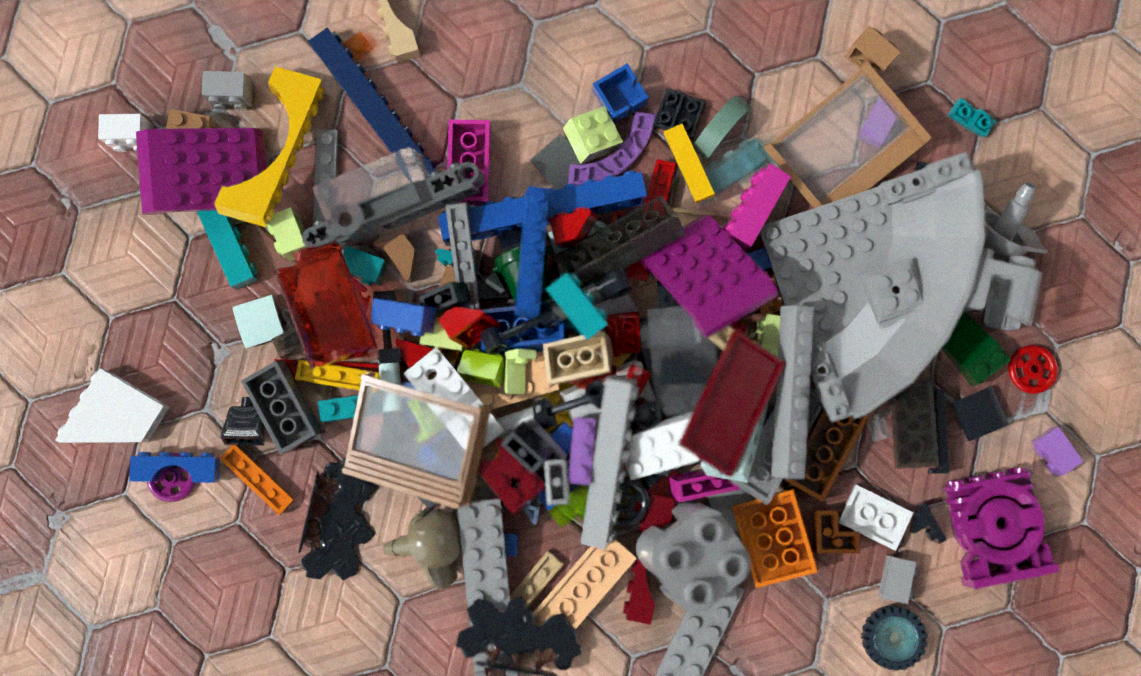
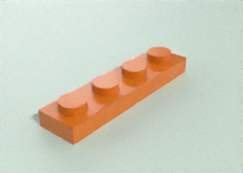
M231 445L219 458L278 515H281L295 500L238 445Z

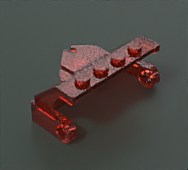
M339 243L301 249L293 254L295 262L299 264L279 268L274 271L310 369L366 355L378 348L366 317L371 297L367 296L364 298L361 295V292H366L368 289L351 276Z

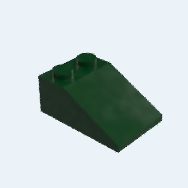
M967 313L958 318L948 340L941 347L970 386L979 385L1011 360L1002 347Z

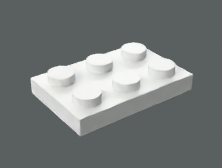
M854 485L838 519V523L896 551L913 512L858 485Z

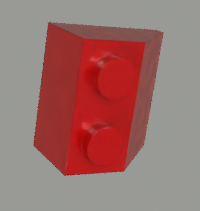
M459 307L446 311L444 316L438 319L449 339L468 350L482 340L480 336L482 331L490 327L501 326L499 321L481 310Z

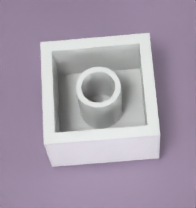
M99 114L98 139L117 152H125L126 149L137 151L136 131L154 129V125L141 114Z

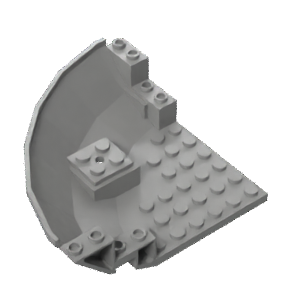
M967 152L929 164L922 170L883 182L876 188L763 225L759 233L768 254L784 306L814 307L810 373L815 389L831 422L851 415L853 418L866 415L915 380L948 340L972 292L985 239L983 180L979 170L973 172ZM913 179L919 181V186L913 185ZM893 286L899 287L900 291L898 294L892 292ZM821 366L825 367L826 372L823 375L818 372V369Z

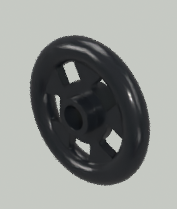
M625 477L623 483H620L622 490L621 499L627 498L628 503L626 505L617 503L616 511H619V516L614 525L618 527H630L638 524L644 519L650 506V498L645 486L636 479L631 480L630 477ZM630 486L638 491L635 496L627 492ZM635 501L641 502L639 511L633 510ZM620 512H629V518L621 519Z

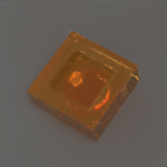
M360 31L344 42L356 60H359L373 50Z

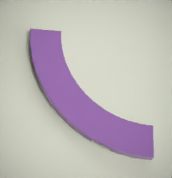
M635 112L629 134L621 146L601 161L583 165L571 164L569 166L568 184L582 185L584 181L590 179L601 181L606 176L618 175L627 169L639 157L647 144L654 127L656 114Z

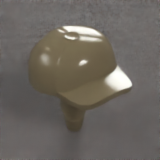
M428 507L419 510L410 522L408 535L400 536L398 539L384 544L383 551L385 555L392 556L401 555L406 557L413 555L414 559L424 569L432 586L437 589L447 588L458 577L455 560L462 552L459 519L451 511Z

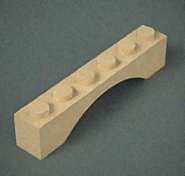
M379 0L381 7H378L377 10L380 19L385 20L386 26L382 27L385 37L390 38L391 44L388 45L391 57L395 56L397 62L421 56L413 30L405 26L396 17L390 8L389 0Z

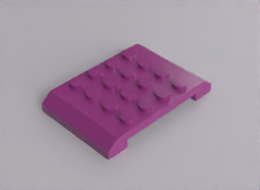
M192 128L145 129L136 131L142 215H161L165 212L217 211L214 203L222 186L230 187L243 183L267 169L264 131L262 129Z
M707 214L702 215L636 253V258L641 265L655 275L693 319L694 326L705 338L710 337L778 296L777 289L767 274Z

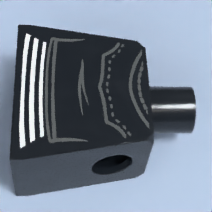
M242 397L241 406H231L229 408L220 436L224 445H265L264 424L249 397Z

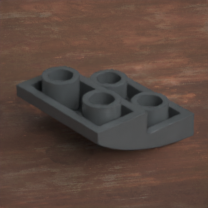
M561 134L530 159L539 173L546 178L555 190L562 189L563 186L568 184L569 166L571 164H586V162L580 164L571 144Z

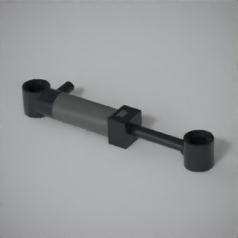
M617 269L607 274L604 279L581 290L590 293L595 300L592 304L596 306L609 299L615 300L616 298L623 297L629 294L633 288L625 270ZM548 300L540 304L539 315L536 318L527 320L501 332L498 326L490 327L482 331L480 336L487 354L494 355L507 348L506 339L543 323L547 331L561 325L560 322L569 317L556 301L550 303Z

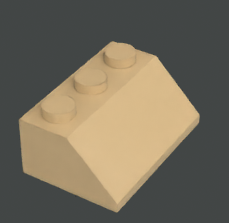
M604 331L597 332L588 340L582 335L543 344L548 385L609 373L611 371L613 362L611 338Z

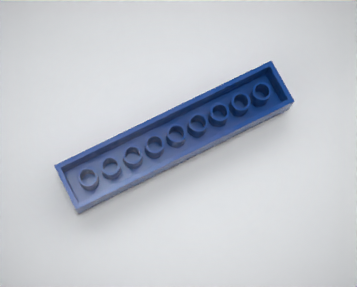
M628 171L624 173V176L619 177L609 175L601 181L590 179L584 181L582 185L567 184L563 186V189L559 190L548 188L549 198L546 226L550 225L549 219L555 218L554 215L566 212L567 215L575 213L574 210L581 207L590 208L598 215L644 205L647 194L642 172ZM525 194L517 199L515 197H506L503 199V202L495 203V201L484 202L483 206L474 207V205L467 206L472 241L499 236L507 230L522 231ZM443 211L442 215L437 216L442 239L445 245L449 247L451 243L447 213Z

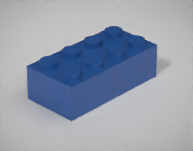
M515 306L481 310L501 323V326H499L501 332L533 318L515 316ZM567 319L561 321V325L548 331L543 323L506 339L507 348L498 354L505 355V352L515 349L543 351V344L568 339ZM482 341V350L485 354H487V351Z

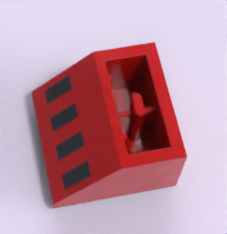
M577 208L574 210L575 213L567 215L566 212L554 215L555 218L549 219L556 245L565 249L584 243L598 219L597 214L590 208Z

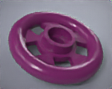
M172 452V457H180V454ZM179 466L178 469L175 467L165 469L157 482H147L150 492L159 500L177 502L191 493L196 482L192 481L188 472V480L181 481V472L187 471ZM170 473L174 476L172 481L168 480ZM159 481L166 486L162 491L156 485ZM179 485L181 491L173 494L171 488Z

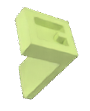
M515 349L505 352L506 394H525V364H528L529 360L536 359V350Z

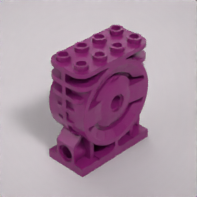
M1027 467L1006 469L1007 473L1006 471L986 473L987 477L985 475L966 477V481L950 480L946 481V486H942L943 491H946L947 494L945 501L950 507L948 513L951 516V529L954 538L965 551L960 560L963 577H961L962 586L980 589L1059 572L1058 564L1053 563L1050 546L1041 541L1045 528L1044 515L1037 501L1039 500L1038 495H1034L1033 488L1036 485L1031 483L1030 475H1033L1032 470H1027ZM996 495L1012 497L1022 506L1021 509L1015 502L1008 499H992L981 506L976 518L967 520L968 516L976 514L978 508L985 500ZM1000 517L1004 521L1001 528L997 526V520ZM982 538L988 544L997 547H1008L1017 542L1019 543L1013 549L998 551L988 547L982 541L973 543L972 539ZM1022 560L1025 561L1024 565L1015 566V563ZM987 561L999 564L997 570L989 571Z

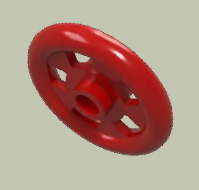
M1026 345L1019 348L1012 355L1008 365V372L1011 381L1018 389L1029 394H1039L1050 389L1055 383L1058 376V364L1053 354L1046 348L1038 345ZM1028 354L1031 359L1024 363L1021 357ZM1039 355L1046 359L1044 364L1037 360ZM1033 365L1037 368L1036 373L1032 372L1031 367ZM1018 368H1023L1024 377L1019 378ZM1044 369L1049 371L1047 379L1042 377ZM1029 379H1037V386L1029 385Z

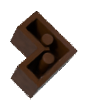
M812 510L813 552L818 554H860V532L838 531L837 510Z

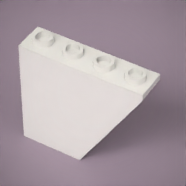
M100 368L99 371L92 375V382L81 393V400L77 406L71 409L68 421L60 427L57 433L58 437L56 438V441L60 443H147L168 411L169 406L109 370Z

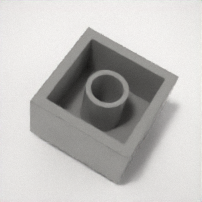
M203 71L202 96L215 109L225 110L227 107H234L237 110H246L247 108H253L254 83L245 72Z

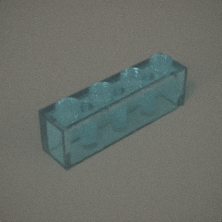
M756 137L752 140H744L738 145L739 149L734 152L732 150L728 151L722 156L723 159L718 163L713 161L705 167V174L715 196L767 162L769 155ZM712 198L704 200L698 204L701 207L702 205L710 201Z

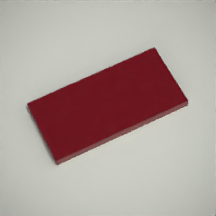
M738 330L732 331L677 446L727 477H732L786 363Z

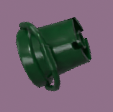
M520 246L499 255L495 260L496 267L492 268L493 273L497 274L500 282L509 288L514 304L516 302ZM551 246L544 247L540 300L543 298L544 302L552 298L547 288L552 285L550 277L558 267V259ZM548 252L553 260V266L550 271L546 261L548 259Z

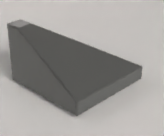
M493 273L485 281L486 285L499 294L504 295L505 290L497 274Z

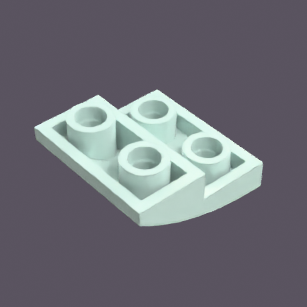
M272 294L232 307L245 348L285 336L286 333L279 318V311Z

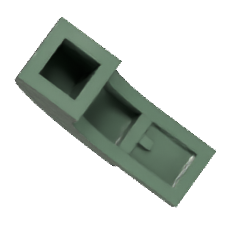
M735 95L721 108L693 144L694 150L708 160L752 107L744 99Z

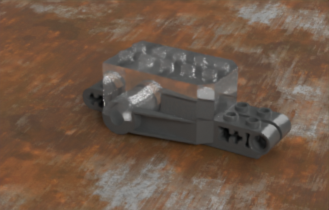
M403 148L314 186L313 190L325 219L314 222V226L305 230L302 235V241L306 247L320 252H328L345 244L351 247L358 243H373L384 232L446 207V204H453L480 193L479 188L485 183V175L475 164L470 162L463 164L457 162L450 165L446 171L438 170L429 175L422 155L413 148ZM475 173L473 178L469 179V176Z

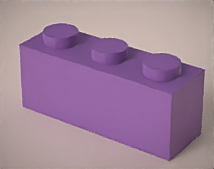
M574 418L568 483L590 485L596 419Z

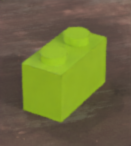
M477 349L472 351L464 350L457 373L464 381L501 388L505 377V360L500 354L488 355Z

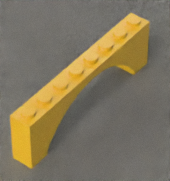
M275 66L268 84L271 94L278 97L289 116V132L285 146L277 159L259 175L234 186H222L214 203L218 214L266 227L268 222L272 221L274 217V207L281 200L282 188L289 181L290 169L296 165L298 150L301 151L303 148V138L306 133H309L311 119L317 115L319 100H323L325 95L322 79Z

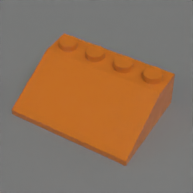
M795 488L775 493L769 504H764L756 498L732 506L743 546L750 556V570L756 588L818 572V565Z

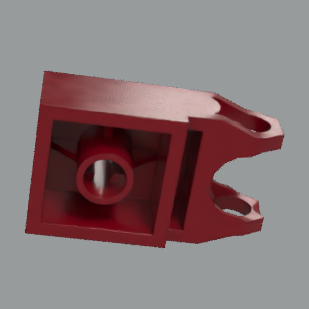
M498 436L495 438L499 449L497 457L492 461L481 459L478 473L512 514L516 516L546 491L547 488L535 472L532 474L501 445L504 441ZM521 480L519 483L521 486L520 488H512L514 485V481Z

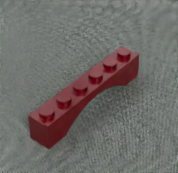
M649 493V510L644 519L639 522L638 530L643 533L651 526L661 530L672 519L674 498ZM636 539L634 551H636V545H637L638 539ZM637 556V559L631 565L630 572H634L633 579L628 580L626 593H630L629 600L624 601L622 613L626 614V620L651 625L655 603L647 586L646 568Z

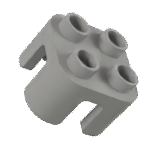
M982 247L973 289L964 307L977 310L984 308L981 323L988 328L1015 331L1020 328L1021 323L1031 326L1043 275L1041 272L1034 270L1036 261L1021 256L1009 257L1008 263L993 260L994 251Z
M685 501L673 508L672 513L678 521L671 527L662 531L655 526H651L640 535L636 545V552L644 567L655 574L663 585L659 588L667 598L690 613H701L709 609L746 578L750 570L751 561L748 552L718 511L695 501Z

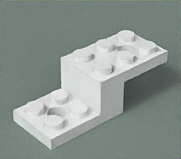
M437 347L404 373L416 390L474 407L484 405ZM437 372L434 379L428 380L430 373ZM427 403L464 450H466L473 416ZM490 414L483 448L505 431L492 414Z

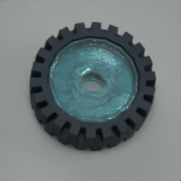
M885 606L878 608L877 611H873L870 614L871 616L866 618V624L863 625V633H861L862 645L865 648L866 654L877 665L888 670H906L908 667L915 666L914 663L919 662L921 655L925 654L924 648L927 647L928 643L926 641V638H928L925 632L926 628L921 623L919 617L899 606ZM893 633L898 634V640L895 643L890 641V636Z

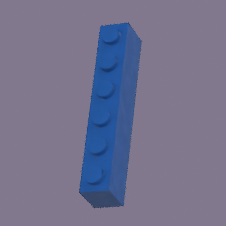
M528 186L525 193L515 316L536 318L539 313L549 189Z

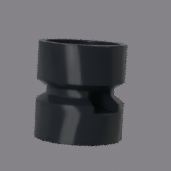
M637 396V399L633 402L635 416L633 421L630 420V422L645 429L653 428L660 420V408L656 403Z

